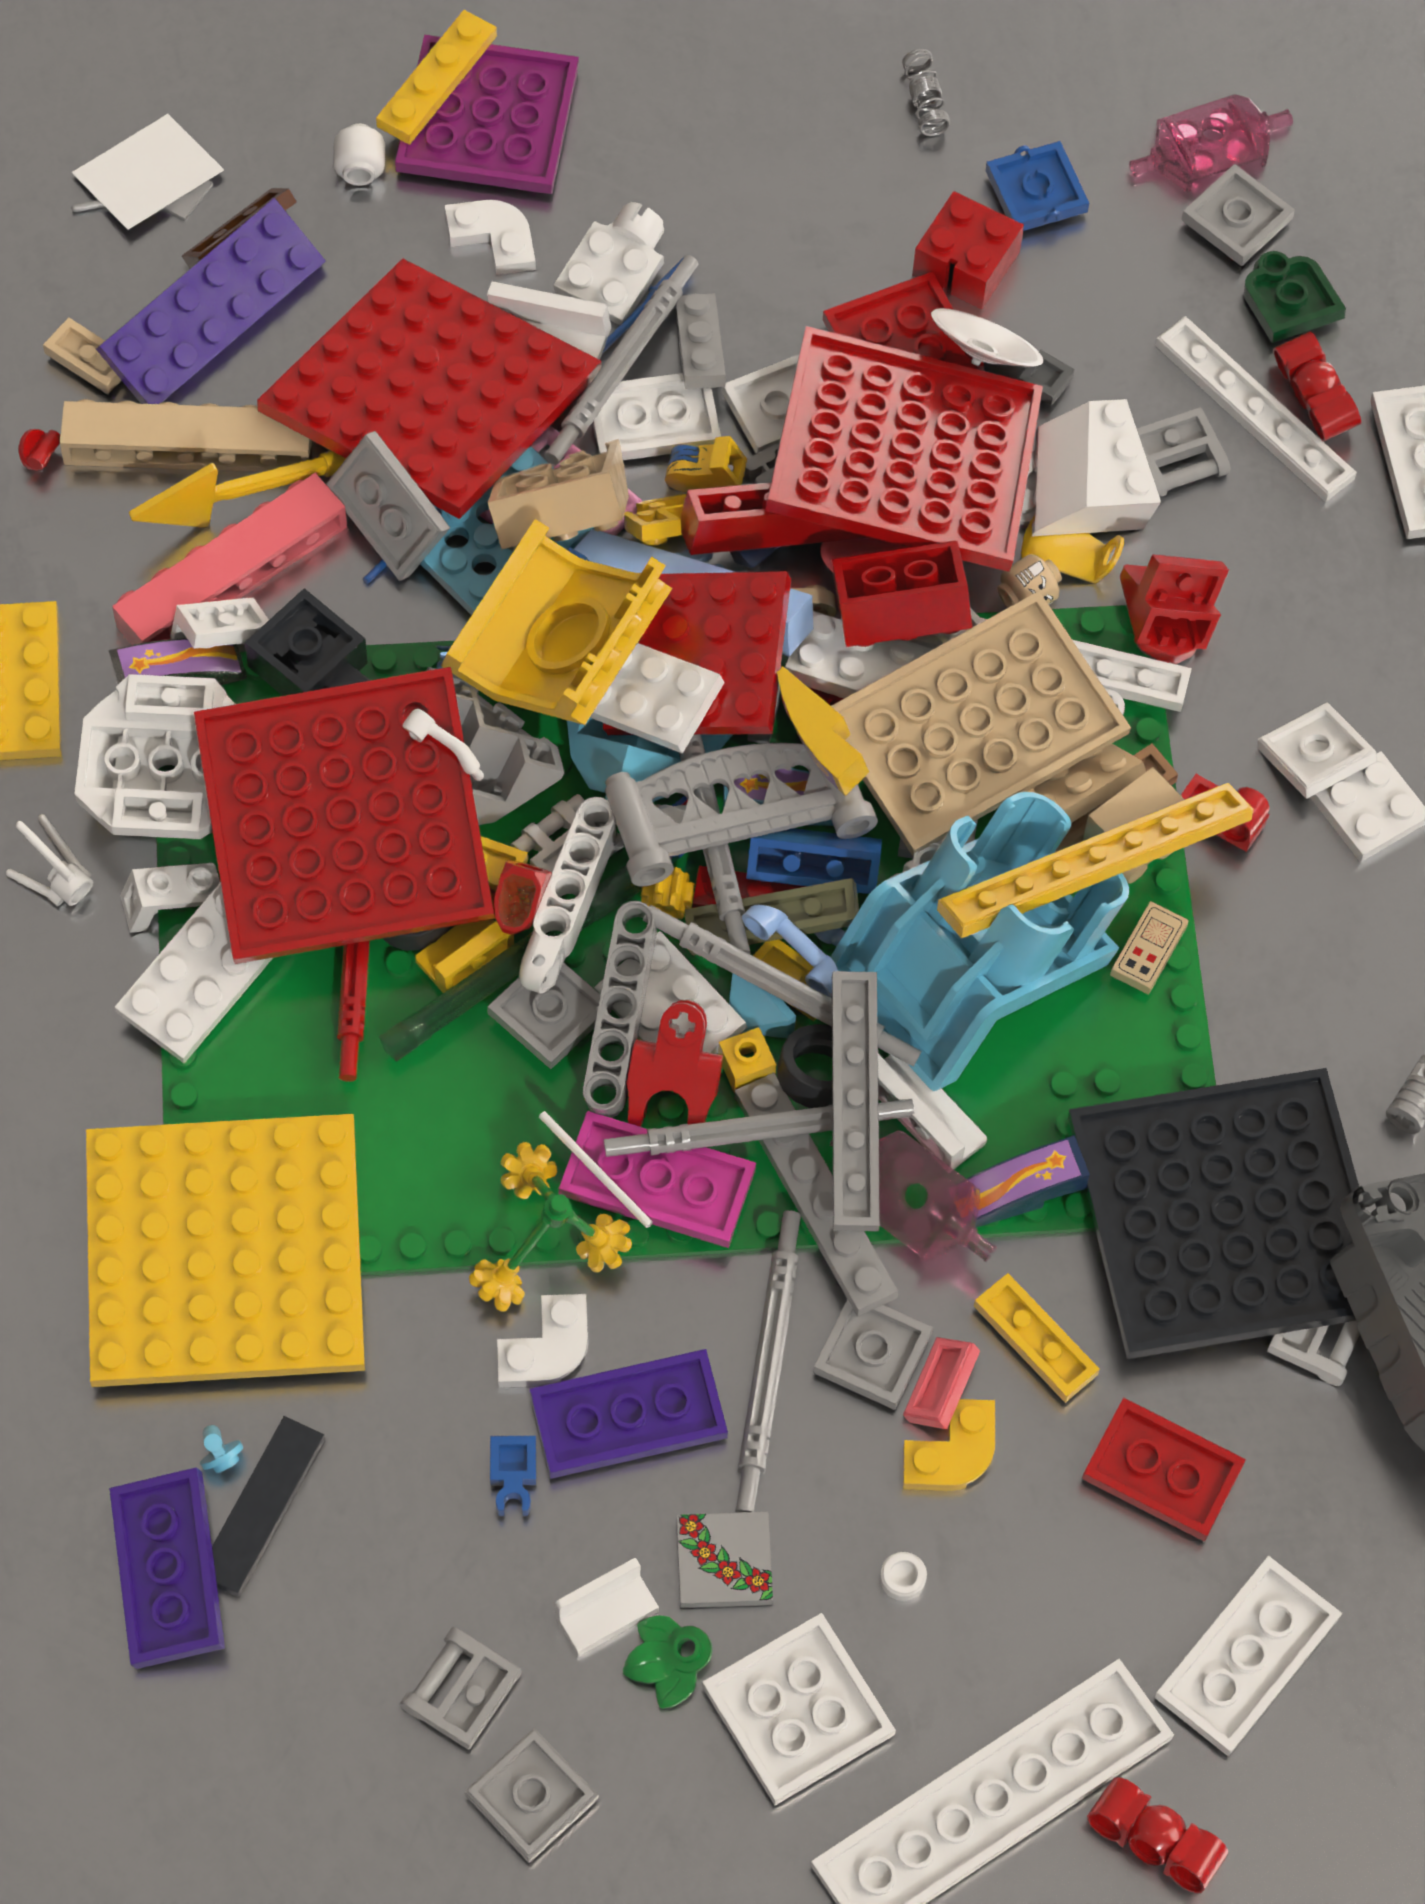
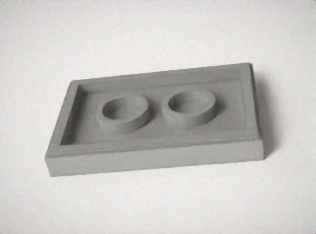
M376 431L364 436L326 483L330 490L345 505L346 513L399 581L408 578L450 529L447 522Z

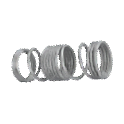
M926 49L912 50L903 57L902 64L905 69V75L910 80L909 91L912 103L918 108L916 117L919 129L922 134L927 136L939 135L948 129L950 121L947 112L937 110L944 104V100L941 98L942 90L938 78H936L937 72L931 69L926 70L933 64V56ZM917 54H927V55H929V56H920V57H917V58H915L914 60H912L908 65H906V61H907L910 57H912V56H914V55H917ZM929 58L928 61L924 64H921L919 66H910L913 62L919 59ZM908 72H919L913 78H910ZM922 73H934V76H923L914 80L918 75ZM939 100L942 102L934 108H921L922 106L935 104ZM919 110L929 111L919 117ZM933 119H942L937 122H928ZM944 122L942 125L935 128L923 127L924 124L935 125Z

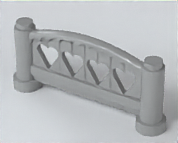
M764 743L735 746L683 760L654 773L642 781L636 782L627 772L613 774L605 781V794L630 859L626 865L632 883L636 886L653 885L670 876L674 869L670 856L827 820L832 821L839 838L852 839L868 833L878 822L871 803L864 801L858 784L844 796L823 775L810 758L804 745L799 743ZM795 765L805 766L809 771V778L804 795H799L775 776V771L778 769L790 771ZM755 774L766 776L769 785L763 804H758L738 789L734 781L738 778L750 780ZM716 783L725 785L728 789V796L722 814L717 813L697 798L693 791L698 787L709 789ZM676 792L684 794L688 802L682 822L678 824L657 808L652 800L658 796L669 798L671 794Z

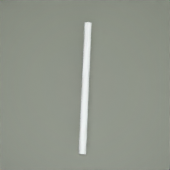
M545 1111L542 1112L539 1118L646 1228H649L653 1221Z

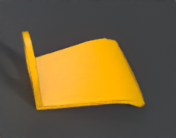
M1034 515L1023 537L1021 557L1024 558L1027 555L1033 554L1040 557L1043 561L1050 559L1057 566L1059 572L1096 584L1108 575L1116 565L1123 550L1124 538L1117 535L1107 544H1104L1089 533L1032 536V524L1035 521ZM1115 548V552H1114V554H1113L1111 560H1110L1109 563L1107 564V560H1108V558H1109V555L1111 554L1112 550Z

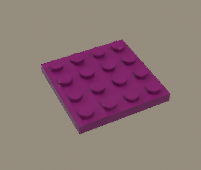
M424 34L417 66L441 37ZM491 44L412 143L409 145L400 140L395 160L396 172L552 194L579 68V57Z

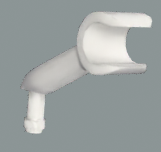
M415 709L409 714L402 726L409 731L412 739L422 742L425 736L429 734L453 751L465 773L472 774L473 778L477 781L483 779L484 773L479 769L480 763L465 743L435 724V720L421 709Z

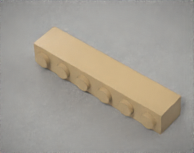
M82 399L77 402L64 401L60 447L64 465L200 470L214 463L217 470L264 472L312 459L313 440L258 412V406L224 407L211 403L200 406L178 405L172 402L160 404H137L133 401L106 403Z

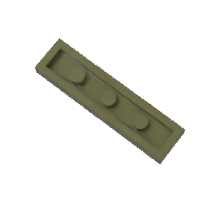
M852 878L742 899L745 912L753 905H766L784 912L788 919L805 935L849 927L859 911L857 886ZM716 904L685 909L687 925L693 922L698 927L706 929L713 935L721 937L730 943L725 921L720 920ZM744 924L749 945L784 939L775 932L768 940H762L755 936Z

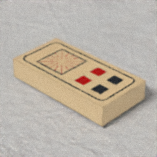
M1150 901L1115 962L1110 976L1149 995L1186 930L1189 920Z

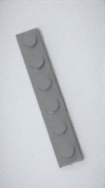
M832 972L833 1231H879L877 972Z
M771 1073L735 1090L734 1098L745 1117L796 1111L787 1094L782 1090L775 1073ZM801 1134L759 1140L857 1317L897 1299L898 1290L865 1232L833 1231V1175L810 1135Z

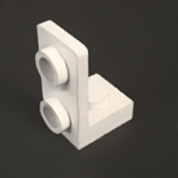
M213 863L132 869L120 894L129 932L146 931L158 910L201 906L220 883L216 866Z

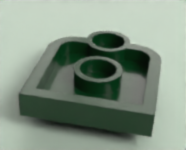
M1278 251L1266 252L1255 262L1253 271L1245 279L1244 298L1272 343L1345 319V305L1319 264L1309 257L1295 256L1288 258L1285 254Z

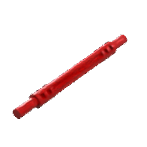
M370 941L343 946L337 1038L341 1041L339 1079L347 1082L357 1079L359 1042L364 1039Z

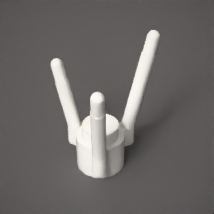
M40 814L38 820L66 861H61L22 821H17L15 824L16 828L54 867L47 877L51 886L49 888L13 869H8L6 875L18 883L46 896L57 907L63 901L69 906L80 902L93 886V880L90 878L91 873L79 863L44 814Z

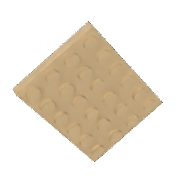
M1040 591L831 706L844 717L851 733L845 741L862 754L869 773L863 778V781L912 856L916 852L929 847L930 844L944 839L954 822L958 819L970 816L973 821H976L997 809L1008 797L1020 792L1029 791L1128 735L1131 730L1130 725Z

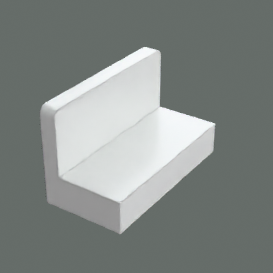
M636 1558L631 1559L555 1602V1618L578 1657L659 1612L657 1603L640 1576L641 1566Z

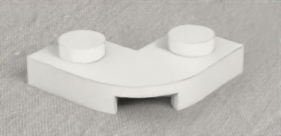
M481 200L445 205V217L451 247L490 242L496 275L536 270L529 224L522 212L516 207L499 200Z
M586 1294L541 1295L542 1338L497 1339L499 1388L539 1387L561 1382L562 1378L572 1373L579 1366L583 1358L585 1359L588 1346Z

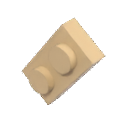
M69 317L43 344L44 353L106 394H109L121 381L96 350L105 340Z

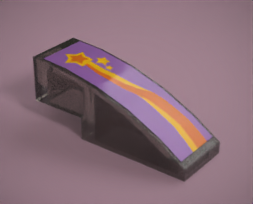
M187 638L140 643L109 650L117 685L129 674L215 678L220 685L247 679L237 644L214 646L212 648H193Z

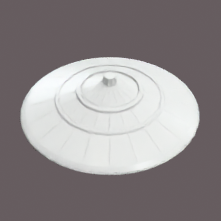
M938 308L931 312L936 325L959 345L963 351L973 357L972 364L979 366L981 362L1033 367L1043 363V357L1035 347L998 324L954 309Z

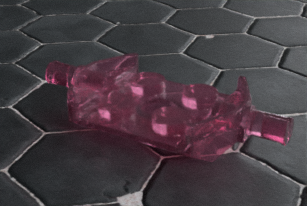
M1237 94L1227 96L1157 119L1154 131V145L1151 148L1150 155L1129 161V168L1131 173L1133 172L1132 175L1134 177L1153 170L1159 171L1161 175L1186 192H1189L1194 181L1227 171L1234 164L1239 167L1262 159L1261 166L1265 167L1269 154L1270 134L1274 130L1293 125V117L1288 109L1268 116L1266 111L1261 112L1249 97ZM1213 130L1221 133L1223 137L1213 140L1207 138L1203 132Z
M898 1130L879 1139L880 1226L920 1255V1259L923 1261H930L962 1246L964 1248L967 1247L982 1258L984 1262H987L992 1256L989 1253H994L997 1246H994L977 1233L978 1229L975 1227L980 1206V1189L903 1131ZM915 1183L923 1185L928 1195L926 1203L919 1209L911 1208L905 1200L907 1188Z

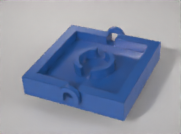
M1061 141L1033 149L1024 145L1017 148L1012 155L987 161L985 171L1005 215L1024 224L1023 231L1088 212L1089 201ZM1025 151L1026 154L1021 156L1020 153Z

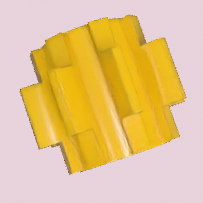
M675 867L671 875L663 881L649 886H642L641 902L648 906L652 905L676 919L684 918L685 909L692 908L694 883L689 882L690 875L688 873H684L680 868Z

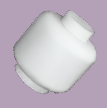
M356 123L342 129L335 136L333 143V166L336 173L346 182L358 186L367 185L383 173L385 166V141L383 136L375 129L362 123Z

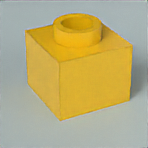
M760 1027L719 1042L718 1054L723 1055L722 1067L734 1094L736 1089L771 1073H776L775 1060ZM754 1052L755 1054L754 1056L749 1058L743 1057V1055Z

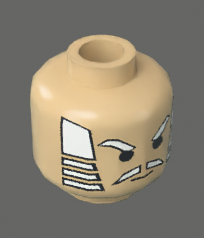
M1030 554L1014 563L1010 572L1003 571L1001 573V584L997 586V590L1007 608L1037 591H1040L1048 605H1050L1059 598L1058 582L1062 580L1057 566L1050 559L1043 561L1040 557Z

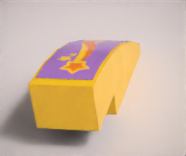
M782 667L777 672L778 681L794 728L813 762L823 775L846 796L869 773L862 754L845 741L851 735L845 719L786 668Z

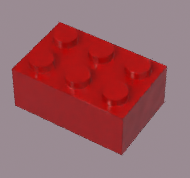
M958 540L832 559L837 600L846 647H868L878 642L898 639L912 640L918 636L938 633L953 634L960 630L972 628L968 584Z

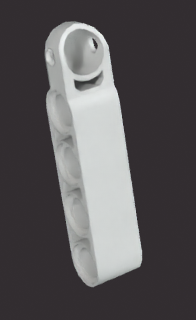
M588 798L577 809L536 912L533 924L534 930L521 961L519 980L527 990L545 993L556 983L565 958L574 949L617 837L616 821L608 800L604 798ZM594 822H602L605 824L600 827L590 826V824ZM579 858L590 859L587 863L575 862ZM565 894H574L577 896L574 899L570 900L560 898L562 895ZM552 930L563 932L555 937L546 935L547 932Z

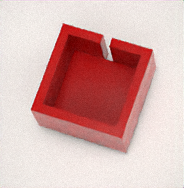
M953 191L915 248L912 276L918 277L933 271L944 291L948 284L951 262L955 264L951 295L979 309H983L1020 253L1024 224Z

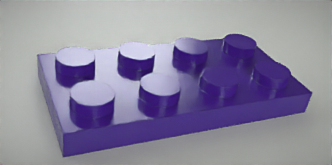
M706 1349L530 1388V1398L550 1479L728 1438V1430Z
M195 1467L109 1488L130 1665L139 1669L225 1649L202 1471Z

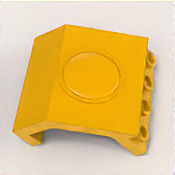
M535 519L447 652L441 667H451L452 674L495 701L585 725L672 588L658 579L666 565L652 556L641 573H634L587 561L577 557L546 537L549 527Z

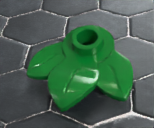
M656 1615L646 1618L637 1624L638 1632L644 1643L638 1645L629 1653L623 1667V1674L637 1682L656 1683V1698L661 1709L671 1708L683 1702L694 1692L697 1672L702 1670L711 1659L712 1642L709 1636L698 1627H681L672 1618ZM687 1641H693L695 1644L694 1653L688 1657H683L681 1654L682 1645Z

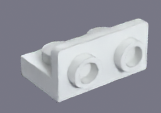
M254 597L177 605L170 637L173 641L188 640L193 648L245 644V641L269 619Z

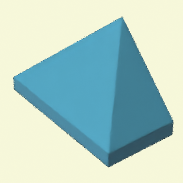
M732 973L729 1005L746 1022L747 1028L741 1033L760 1027L763 1036L788 1038L795 1030L796 1015L780 998Z

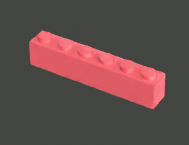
M316 473L305 480L295 481L288 487L285 493L271 502L267 501L260 504L250 516L238 524L228 525L221 531L218 537L206 545L193 548L183 560L171 568H164L158 571L151 581L136 591L131 590L123 594L117 603L112 606L116 627L132 646L173 641L170 636L177 605L233 600L244 597L347 528L345 505Z

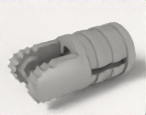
M1425 1054L1421 1056L1392 1104L1386 1110V1116L1393 1125L1411 1134L1419 1133L1425 1123Z

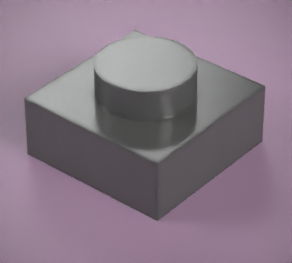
M1040 349L1038 353L1042 355L1043 363L1038 366L1026 367L1018 380L1043 386L1041 400L1052 406L1073 379L1075 369Z

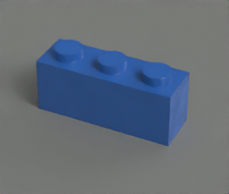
M795 828L753 837L750 841L746 879L812 886L852 878L856 883L857 893L870 894L877 886L882 839L860 836L852 839H842L836 833Z

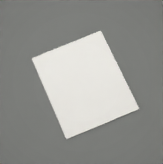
M166 114L76 169L72 174L129 230L218 175L224 169L169 114Z

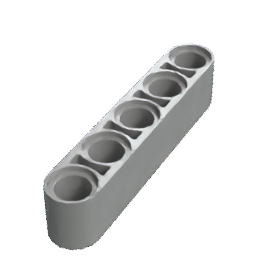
M630 901L623 904L615 916L583 1086V1095L590 1112L610 1118L617 1116L623 1110L628 1093L627 1078L635 1040L638 1039L657 937L654 914L648 905L640 901ZM645 914L647 915L648 925L643 932L632 934L625 930V925L630 919L634 917L643 918ZM626 959H633L640 963L639 970L631 976H623L617 972L618 965ZM618 1001H625L632 1005L630 1014L622 1019H616L609 1015L610 1007ZM616 1043L624 1048L623 1055L616 1061H606L601 1057L602 1050L609 1044ZM602 1086H610L616 1090L615 1098L608 1104H599L593 1100L594 1092Z

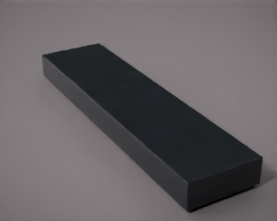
M283 1416L212 1546L217 1588L240 1598L325 1441L323 1433Z

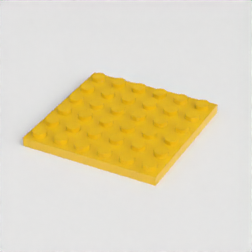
M354 1114L86 1129L91 1387L365 1371Z

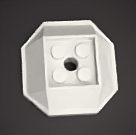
M129 674L116 686V690L103 699L83 718L74 793L76 802L113 835L201 839L212 833L194 711L229 706L235 703L227 696L226 691L215 678ZM165 765L175 766L174 769L167 772L158 770Z

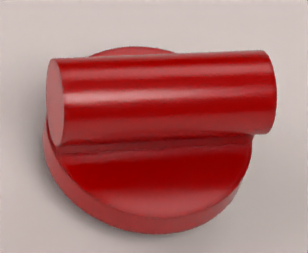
M40 429L27 430L22 435L18 446V453L22 464L29 470H42L45 468L51 455L60 444L61 435L55 430H49L47 433Z

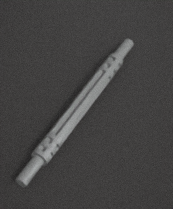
M686 255L671 277L661 282L640 315L584 394L578 399L569 415L562 422V431L545 453V458L548 462L554 465L559 464L575 439L583 437L587 428L593 423L618 384L661 323L666 319L668 313L681 298L683 286L698 266L696 258Z
M693 735L684 752H679L681 761L705 753L701 735ZM713 785L709 789L698 787L693 791L697 798L720 814ZM728 843L705 848L703 852L719 918L725 921L730 944L750 954L742 920L745 910Z
M652 905L649 906L655 917V927L680 940V946L693 951L696 955L706 958L709 962L719 965L832 1027V998L735 947L721 937L713 935L708 930L698 927L695 923L691 922L687 925ZM645 914L643 917V921L648 923V918ZM877 1023L878 1048L914 1067L922 1051L883 1031L885 1026Z
M912 1099L878 1103V1121L911 1117L914 1114ZM832 1105L690 1125L682 1124L675 1127L667 1126L660 1129L651 1128L647 1129V1134L604 1139L605 1155L610 1157L650 1151L652 1156L659 1155V1153H674L681 1150L689 1151L703 1147L824 1131L832 1132Z
M795 1211L783 1212L778 1249L772 1253L738 1464L742 1474L736 1505L737 1513L754 1512L760 1473L765 1472L799 1260L795 1250L801 1214Z

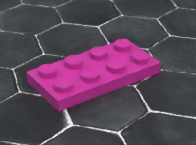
M587 1111L576 1143L653 1221V1225L729 1248L756 1170L755 1162L707 1147L691 1149L689 1151H675L674 1153H659V1155L652 1156L650 1151L606 1157L604 1139L647 1134V1129ZM572 1152L559 1186V1194H563L575 1201L638 1220Z

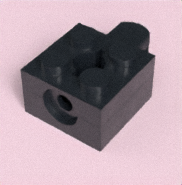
M305 588L245 641L248 667L282 696L371 681L360 672L368 663L365 637Z

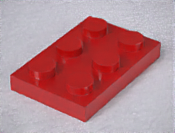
M1123 1397L1087 1465L1082 1479L1205 1542L1246 1459Z

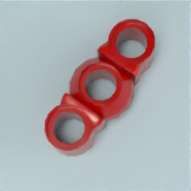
M1311 331L1273 348L1274 357L1282 375L1289 381V385L1293 388L1301 406L1308 410V417L1322 441H1326L1361 425V416L1353 398L1346 391L1345 386L1341 384L1334 367L1326 362V355L1322 351L1316 336Z
M1120 1777L1113 1778L1087 1815L1090 1826L1102 1837L1117 1842L1121 1847H1124L1128 1842L1132 1852L1143 1862L1153 1866L1166 1865L1163 1874L1170 1876L1179 1886L1187 1891L1196 1894L1202 1893L1227 1858L1228 1849L1226 1845L1216 1835L1198 1828L1194 1823H1191L1187 1829L1183 1818L1173 1809L1161 1804L1149 1806L1152 1796L1144 1794L1133 1782Z

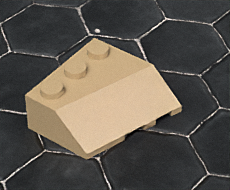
M619 439L605 443L607 451L594 456L586 454L584 450L569 455L570 458L563 460L560 463V467L552 469L551 464H541L499 478L494 483L487 503L501 550L511 547L515 550L535 519L549 527L546 537H553L554 541L571 539L578 535V531L592 527L594 531H605L616 527L618 521L623 520L629 498Z

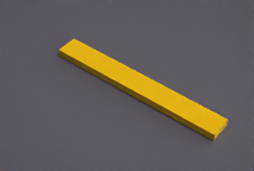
M1226 783L938 899L937 911L962 939L989 928L1000 910L1010 904H1013L1023 914L1252 820L1253 808L1229 783Z

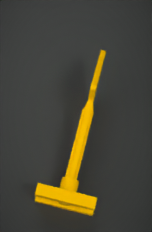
M330 450L320 453L318 458L233 479L220 485H216L218 470L215 464L211 463L129 511V516L132 521L205 528L210 525L212 507L215 502L231 500L292 484L297 480H305L314 473L318 476L331 477L346 458Z

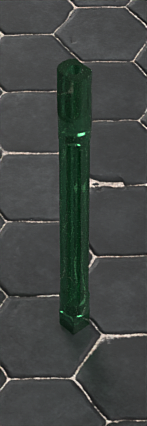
M626 865L599 883L581 931L595 921H599L642 891V886H636L632 883ZM552 930L547 932L546 935L555 937L563 932ZM533 931L422 1009L413 1012L380 1035L379 1038L384 1050L397 1062L430 1039L434 1033L518 976L521 961Z

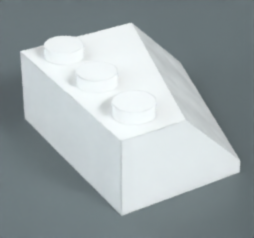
M1127 399L1089 401L1037 428L1034 471L1037 473V484L1033 495V506H1036L1035 521L1032 524V536L1143 530L1160 505L1161 500Z

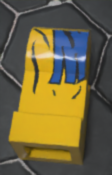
M731 436L715 437L714 444L698 445V447L678 445L672 448L665 482L671 488L681 492L742 485L747 457ZM728 465H732L734 467L733 472L728 467Z

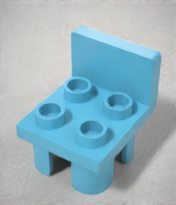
M1020 792L1008 797L998 807L981 836L967 844L965 843L975 829L976 823L970 816H965L955 821L931 860L885 880L868 895L831 955L838 971L877 972V1023L885 1026L883 1031L922 1051L914 1067L909 1066L932 1091H937L959 1078L998 1019L1107 966L1119 949L1105 931L1129 895V886L1122 873L1079 890L1074 898L1069 894L1023 914L1013 904H1010L1000 910L989 928L962 939L937 911L938 899L1056 851L1071 827V820L1058 804L1041 794Z

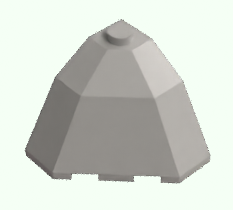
M428 667L426 671L434 670L436 668ZM452 674L464 743L479 761V769L484 773V777L480 781L475 780L472 774H470L478 823L482 825L496 822L562 778L564 769L559 750L547 738L538 739L529 735L522 729L525 721L500 702L493 707L477 694L479 690Z

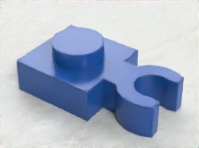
M490 1436V1485H504L496 1496V1510L499 1516L505 1515V1503L512 1498L521 1501L523 1516H528L530 1513L531 1499L523 1485H536V1436Z

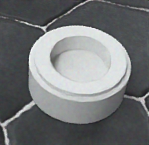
M898 1552L892 1554L882 1565L880 1573L881 1587L889 1597L895 1600H912L924 1589L927 1578L926 1567L922 1560L912 1553Z

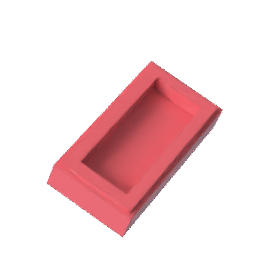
M936 1337L903 1413V1416L909 1423L942 1429L948 1428L980 1353V1350L974 1343Z

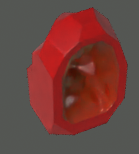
M506 861L494 897L495 919L503 933L512 935L529 929L532 926L552 872L523 862Z

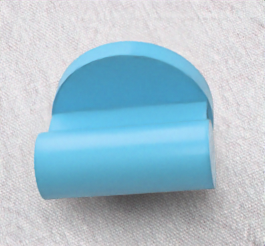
M209 1425L204 1428V1446L211 1453L200 1461L203 1470L213 1468L215 1473H219L235 1465L240 1460L237 1454L243 1449L241 1441L236 1440L224 1445L221 1431L217 1426Z

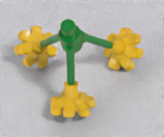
M521 1143L517 1147L518 1157L506 1153L501 1159V1165L510 1171L501 1177L503 1187L507 1189L515 1188V1195L522 1199H527L532 1190H535L544 1197L546 1202L541 1213L542 1220L511 1259H500L495 1264L486 1259L481 1260L475 1265V1271L469 1275V1282L472 1286L482 1287L478 1291L480 1298L487 1302L494 1297L495 1307L499 1311H507L511 1302L516 1305L522 1302L525 1292L520 1288L522 1285L521 1278L516 1275L520 1269L519 1264L549 1227L559 1228L565 1223H569L579 1229L585 1241L580 1242L576 1246L577 1254L581 1259L588 1258L589 1268L597 1273L603 1269L604 1262L610 1269L619 1267L622 1264V1258L618 1251L627 1252L632 1246L631 1239L624 1236L630 1230V1225L620 1219L613 1222L611 1216L600 1214L596 1218V1225L587 1224L575 1214L570 1201L565 1195L554 1194L550 1190L546 1180L556 1176L557 1166L553 1161L547 1162L551 1152L547 1146L542 1144L538 1145L533 1152L530 1143Z

